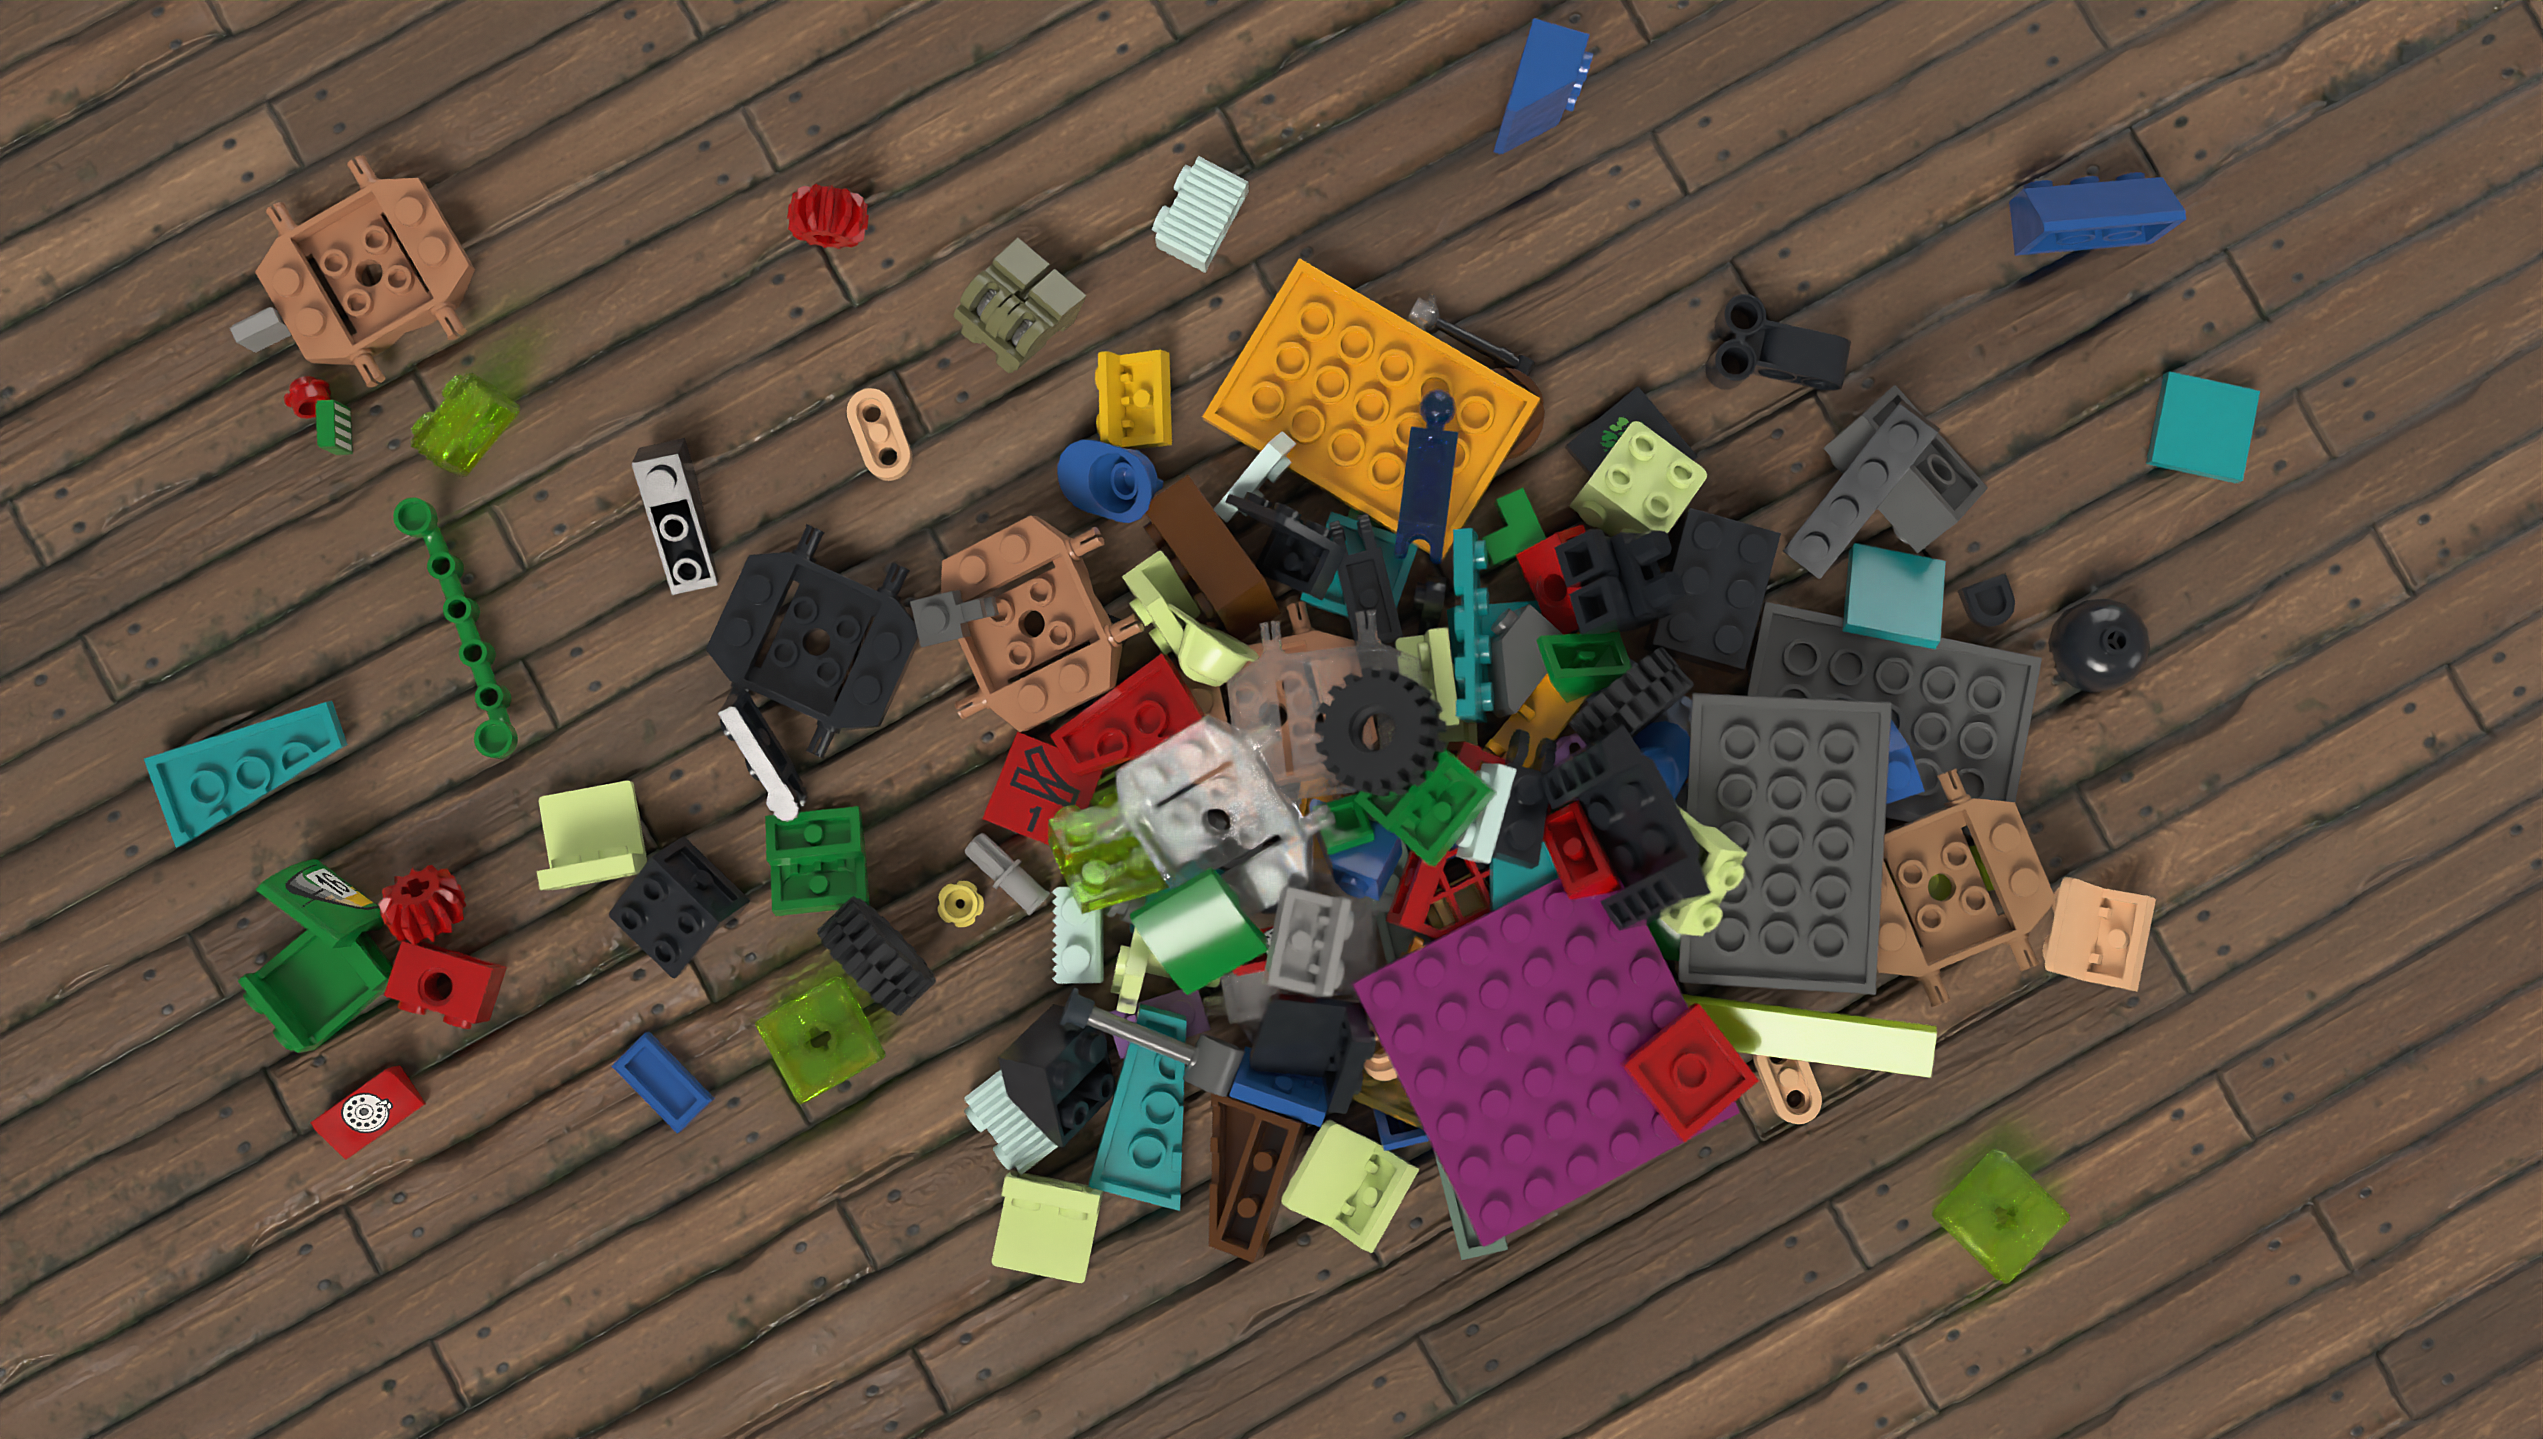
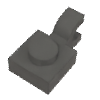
M960 590L910 601L921 647L969 637L971 634L968 622L999 615L995 596L963 603Z

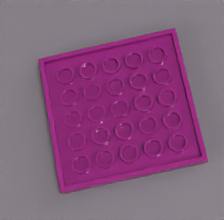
M1617 873V878L1622 886L1621 890L1614 893L1573 900L1568 898L1560 877L1351 982L1413 1110L1483 1247L1683 1143L1677 1138L1620 1065L1622 1061L1688 1007L1648 926L1644 925L1618 930L1603 908L1600 901L1625 889ZM1735 1101L1691 1138L1739 1114L1740 1111Z

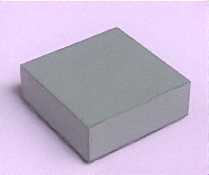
M268 307L232 325L230 328L236 343L255 353L291 336L280 314L273 307Z

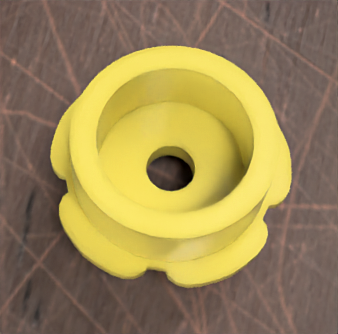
M959 881L955 885L947 884L942 888L938 896L940 901L938 913L946 923L953 922L957 927H967L973 924L975 917L983 912L984 899L982 895L977 893V887L971 882ZM959 899L965 902V906L961 909L956 906V902Z

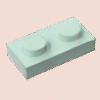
M1283 431L1268 442L1214 508L1216 514L1225 522H1229L1235 515L1241 512L1225 503L1229 494L1244 499L1248 491L1263 498L1264 495L1258 489L1267 479L1275 483L1292 463L1286 455L1296 443Z
M1482 764L1481 769L1476 772L1497 793L1456 841V844L1459 845L1457 857L1473 862L1490 864L1516 769L1501 764Z

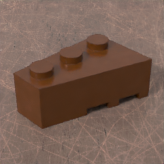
M1186 475L1151 499L1149 509L1145 513L1150 522L1143 526V528L1159 550L1165 545L1174 556L1169 562L1183 584L1191 581L1197 589L1198 593L1193 597L1208 619L1215 616L1228 635L1242 641L1281 614L1264 577L1189 475Z
M1230 1092L1227 1097L1211 1093V1107L1213 1109L1212 1137H1210L1212 1175L1209 1195V1246L1255 1263L1264 1256L1282 1203L1281 1199L1287 1188L1308 1123L1230 1097Z

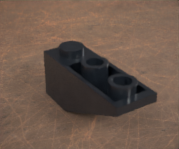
M685 438L640 447L631 464L672 595L717 586L719 581L699 484Z

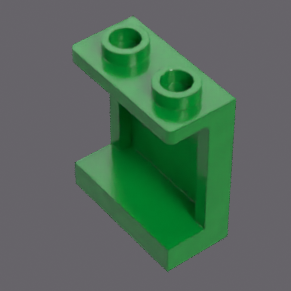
M306 930L255 973L243 975L238 982L245 990L243 997L247 1004L257 1013L265 1014L274 1025L273 1034L278 1042L290 1051L294 1050L296 1053L316 1050L382 995L386 990L393 964L366 931L361 932L351 947L331 948L312 932Z

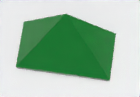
M1619 632L1585 635H1544L1536 640L1550 682L1566 703L1611 686L1613 682L1621 678L1632 668Z

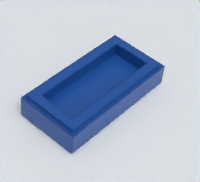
M650 1031L645 1032L612 1065L617 1073L677 1134L682 1132L715 1099Z

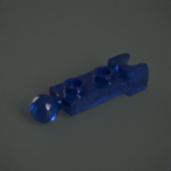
M1437 389L1426 393L1421 398L1419 404V413L1426 422V428L1411 427L1394 550V557L1398 560H1404L1407 557L1409 546L1413 541L1422 539L1429 543L1431 547V562L1433 564L1442 563L1458 432L1444 430L1445 425L1455 416L1456 402L1447 391Z

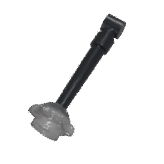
M1430 294L1426 301L1420 297L1417 298L1406 319L1408 322L1425 332L1436 328L1494 360L1493 363L1503 368L1516 369L1529 376L1535 364L1532 359L1523 355H1518L1517 357L1513 351L1503 346L1500 348L1440 318L1436 305L1437 298L1433 294Z

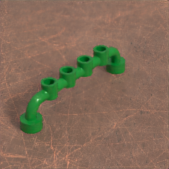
M419 498L404 499L394 510L393 519L395 526L406 535L423 538L430 555L427 562L428 572L432 577L439 579L446 599L443 605V614L447 620L455 623L462 643L459 649V658L463 664L471 667L478 687L475 692V702L478 707L487 711L489 720L480 724L475 731V747L486 757L505 758L514 752L518 743L517 732L511 725L507 712L512 697L506 687L498 685L491 668L496 658L495 649L491 644L481 641L475 624L480 615V608L474 600L465 597L459 579L464 573V564L460 558L449 553L447 544L437 525L438 516L435 508L430 503ZM449 560L450 569L446 574H442L441 566L445 561ZM465 603L466 613L463 617L458 618L457 609L461 604ZM480 646L482 656L475 662L472 656L473 651ZM493 690H496L498 700L491 706L488 697Z

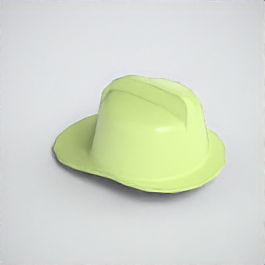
M1168 605L1174 613L1187 622L1178 656L1179 664L1184 674L1194 681L1217 687L1224 682L1233 680L1248 661L1259 662L1260 656L1243 642L1218 629L1201 624L1175 606Z

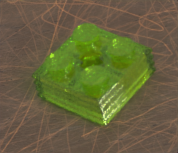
M466 373L464 376L457 375L452 378L443 389L442 397L445 398L434 413L429 411L423 414L415 422L411 431L415 435L411 440L412 448L426 456V459L433 462V465L459 477H467L520 413V405L513 402L511 398L498 390L497 387L474 373Z
M835 976L755 1022L758 1032L799 1104L812 1100L886 1057L882 1045L843 976ZM815 1027H818L821 1032L828 1030L832 1039L827 1042L829 1047L827 1052L822 1046L814 1048L811 1044V1040L816 1037Z
M1996 1148L1992 1149L1932 1212V1217L1994 1278L2005 1284H2009L2071 1218L2070 1214L2006 1152ZM1998 1206L2006 1210L2009 1209L2006 1214L2008 1220L2004 1225L2000 1223L1995 1224L1998 1217L1994 1211Z

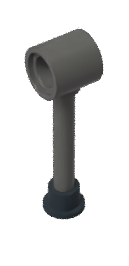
M1073 988L1059 1024L1064 1026L1066 1022H1069L1081 1028H1085L1087 1024L1187 1064L1183 1080L1210 1093L1227 1097L1245 1054L1243 1049L1204 1033L1200 1034L1195 1046L1189 1045L1094 1007L1095 1001L1078 995L1079 990Z

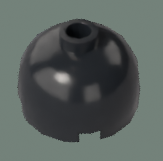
M2111 599L2086 600L2065 610L2053 624L2048 641L2049 652H2053V659L2057 665L2055 669L2058 675L2072 687L2090 693L2115 690L2132 681L2146 665L2150 651L2148 629L2140 615L2128 605Z

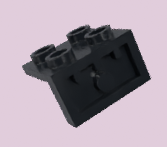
M683 836L648 860L611 909L609 917L671 978L675 979L684 972L714 932L739 915L751 900Z

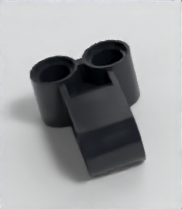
M1740 294L1733 297L1718 312L1715 318V331L1724 343L1708 358L1706 363L1707 378L1715 387L1725 390L1733 389L1752 374L1816 389H1842L1851 346L1850 340L1833 334L1766 320V310L1763 303L1757 297L1750 294ZM1739 310L1743 312L1749 319V329L1737 328L1731 321V311ZM1723 355H1731L1738 360L1740 364V373L1738 375H1732L1723 369L1721 364Z

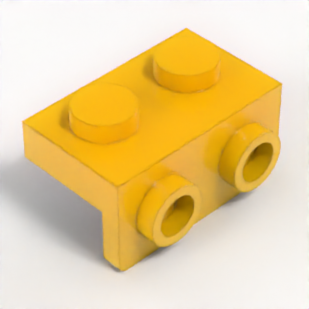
M1161 349L1118 355L1110 351L1099 352L1098 367L1095 371V383L1099 390V413L1096 418V427L1100 436V442L1132 450L1172 445L1169 352Z

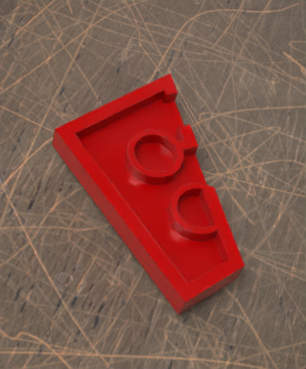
M1160 654L1050 736L1072 773L1081 776L1203 738L1216 732L1169 656Z

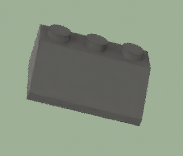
M1896 385L1890 388L1824 447L1825 451L1830 455L1833 465L1841 473L1844 474L1901 401H1904L1919 412ZM1937 433L1877 509L1893 525V530L1898 538L1904 543L1910 544L1919 553L1956 524L1988 487L1945 439Z

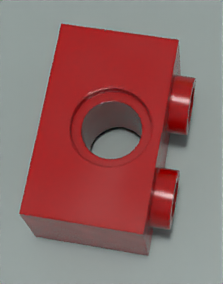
M1583 524L1558 532L1516 554L1522 567L1523 576L1534 593L1542 611V616L1563 635L1579 631L1569 594L1580 588L1566 587L1554 547L1586 532Z
M409 940L401 941L384 996L399 1000L397 1008L419 1015H426L427 1010L444 1014L442 1021L446 1024L471 1029L472 1024L490 1021L507 967L425 941L413 945ZM443 973L449 976L453 985L452 992L447 998L442 997L437 990V980Z

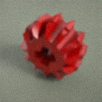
M814 184L812 187L802 186L797 189V192L792 193V200L788 205V230L793 233L796 239L806 241L809 245H820L824 248L835 247L837 249H842L844 246L852 248L864 240L865 230L868 228V204L864 202L862 196L857 193H850L847 188L839 189L834 188L832 185L827 187Z
M432 864L422 871H416L412 867L408 875L404 877L394 876L395 885L382 889L383 899L378 903L381 909L380 915L391 934L395 935L398 941L408 939L413 945H416L424 938H429L434 942L436 935L442 932L452 933L451 924L464 920L463 909L467 906L465 902L466 897L461 885L457 883L455 877L451 875L448 869L437 870Z

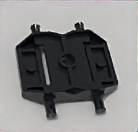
M806 524L796 550L793 549L792 553L782 552L748 556L709 640L706 651L732 682L730 685L732 689L727 699L729 696L744 689V691H748L749 695L761 694L817 719L816 724L818 726L806 751L824 759L835 733L840 734L841 730L881 727L917 648L919 637L915 621L900 603L901 597L898 596L910 570L892 562L881 588L878 587L877 591L815 564L817 560L813 556L825 532ZM792 582L800 583L762 667L754 666ZM873 617H875V619H874V621H873V623H872V625H871V628H870V630H869V632H868V634H867V636H866V639H865V641H864V643H863V645H862V647H861V649H860V652H859V654H858V656H857V658H856V660H855V663H854V665H853V667H852V669H851V671H850V674H849V676H848V678H847V680H846V682H845V684H844V687H843V689H842V691H841V693H840V695H839V698H838L837 702H835V700H836V698H837V696H838V693H839V691H840V689H841V687H842V685H843V682H844V680H845V678H846V676H847V674H848V671H849V669H850V667H851V665H852V663H853V661H854V658H855V656H856V654H857V652H858V650H859V647H860V645H861V643H862V641H863V639H864V636H865V634H866V632H867V630H868V628H869V626H870V623H871ZM816 630H824L830 637L829 649L822 655H811L806 647L808 636Z

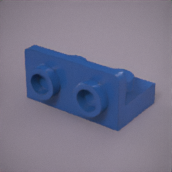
M1245 1046V1054L1234 1078L1229 1096L1251 1105L1260 1106L1292 1117L1295 1120L1321 1127L1327 1111L1322 1078L1253 1070L1249 1060L1252 1048Z

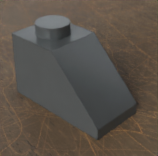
M1530 604L1514 611L1508 608L1495 620L1490 628L1495 634L1491 638L1492 663L1487 664L1488 679L1489 682H1492L1494 690V711L1492 713L1498 718L1517 713L1547 674L1536 640L1544 635H1563Z

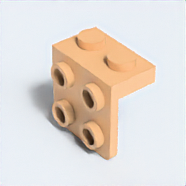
M2064 877L2060 887L2054 893L2056 901L2052 905L2055 914L2052 930L2046 937L2043 945V958L2046 970L2086 982L2138 992L2156 899L2140 894L2105 889L2076 878Z

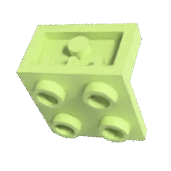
M621 781L539 798L550 869L537 871L540 890H558L638 875L647 863L636 793L632 781Z
M1011 1170L1004 1180L1001 1196H1004L1005 1199L992 1264L997 1267L1083 1283L1086 1279L1103 1191L1090 1188L1088 1185L1029 1173L1021 1175L1018 1171Z

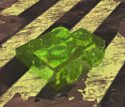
M1112 793L1105 796L1097 806L1080 810L1075 805L1066 806L1060 809L1054 818L1048 819V844L1081 914L1171 888L1172 874L1154 841L1155 828L1138 794L1124 797L1121 793Z

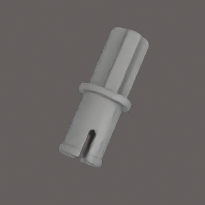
M981 833L977 835L966 847V855L995 881L993 887L995 889L1001 887L1027 911L1026 913L1029 916L1050 895L1048 891L1044 890L1020 867L1022 862L1019 859L1013 861L986 834Z

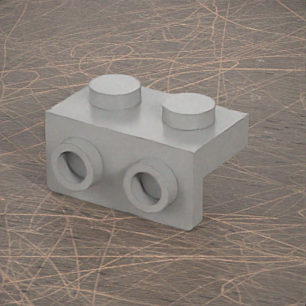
M1282 887L1262 984L1313 996L1332 997L1334 989L1340 986L1344 975V961L1340 959L1343 942L1350 937L1354 925V913L1350 911L1351 899L1344 897L1333 898L1291 887Z

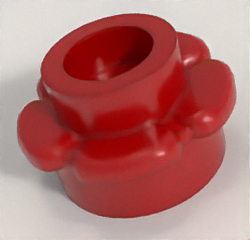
M312 376L300 377L290 384V393L284 395V402L286 406L293 408L296 416L300 418L316 417L317 401L331 400L330 386L322 379H316Z

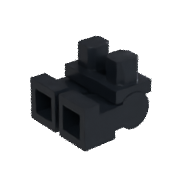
M1590 529L1554 547L1566 587L1580 588L1570 593L1569 597L1581 635L1605 634L1612 630L1627 632L1647 626L1658 618H1665L1673 614L1671 605L1686 594L1682 579L1676 572H1664L1661 574L1657 560L1669 555L1672 549L1665 531L1651 530L1643 533L1620 532L1612 537L1604 536L1603 530Z

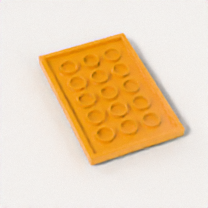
M1299 258L1202 417L1204 421L1259 453L1268 442L1283 431L1296 443L1286 455L1292 461L1287 470L1356 511L1368 514L1369 518L1443 561L1453 545V529H1463L1538 406L1540 398Z

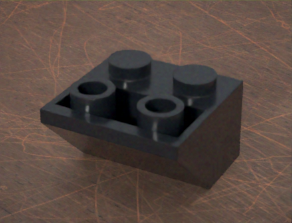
M1053 1004L998 1056V1061L1007 1097L1054 1145L1064 1147L1111 1099L1116 1086L1104 1032L1087 1024L1085 1028L1066 1022L1064 1026L1059 1024L1065 1006Z

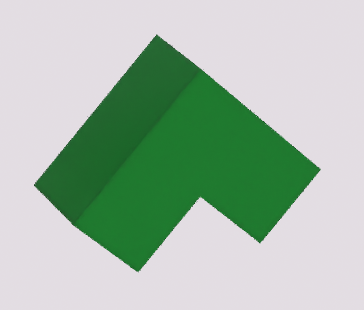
M1523 488L1500 497L1494 502L1504 528L1481 538V540L1486 541L1487 560L1491 568L1517 557L1516 554L1546 539Z

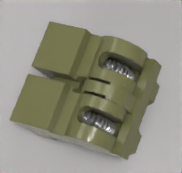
M1018 237L994 258L991 266L979 273L971 281L961 296V305L956 308L953 315L962 324L961 333L972 343L982 344L984 342L996 353V363L1007 373L1018 370L1046 345L1047 340L1060 330L1063 332L1075 322L1086 298L1082 291L1056 269L1044 278L1049 263Z

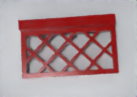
M1449 741L1447 750L1475 773L1478 771L1481 762L1505 765V759L1481 750V747L1466 741ZM1549 802L1546 816L1550 814L1552 808ZM1459 845L1450 848L1435 867L1428 865L1411 849L1386 921L1434 939L1490 912V895L1483 881V878L1490 875V867L1479 872L1475 862L1464 859L1471 876L1450 886L1443 868L1447 858L1457 854ZM1438 882H1439V885H1440V887H1441L1442 890L1439 891V892H1437V893H1435L1436 888H1437V885H1438ZM1475 883L1484 907L1463 917L1453 893ZM1442 898H1446L1455 921L1440 929L1424 924L1430 905Z

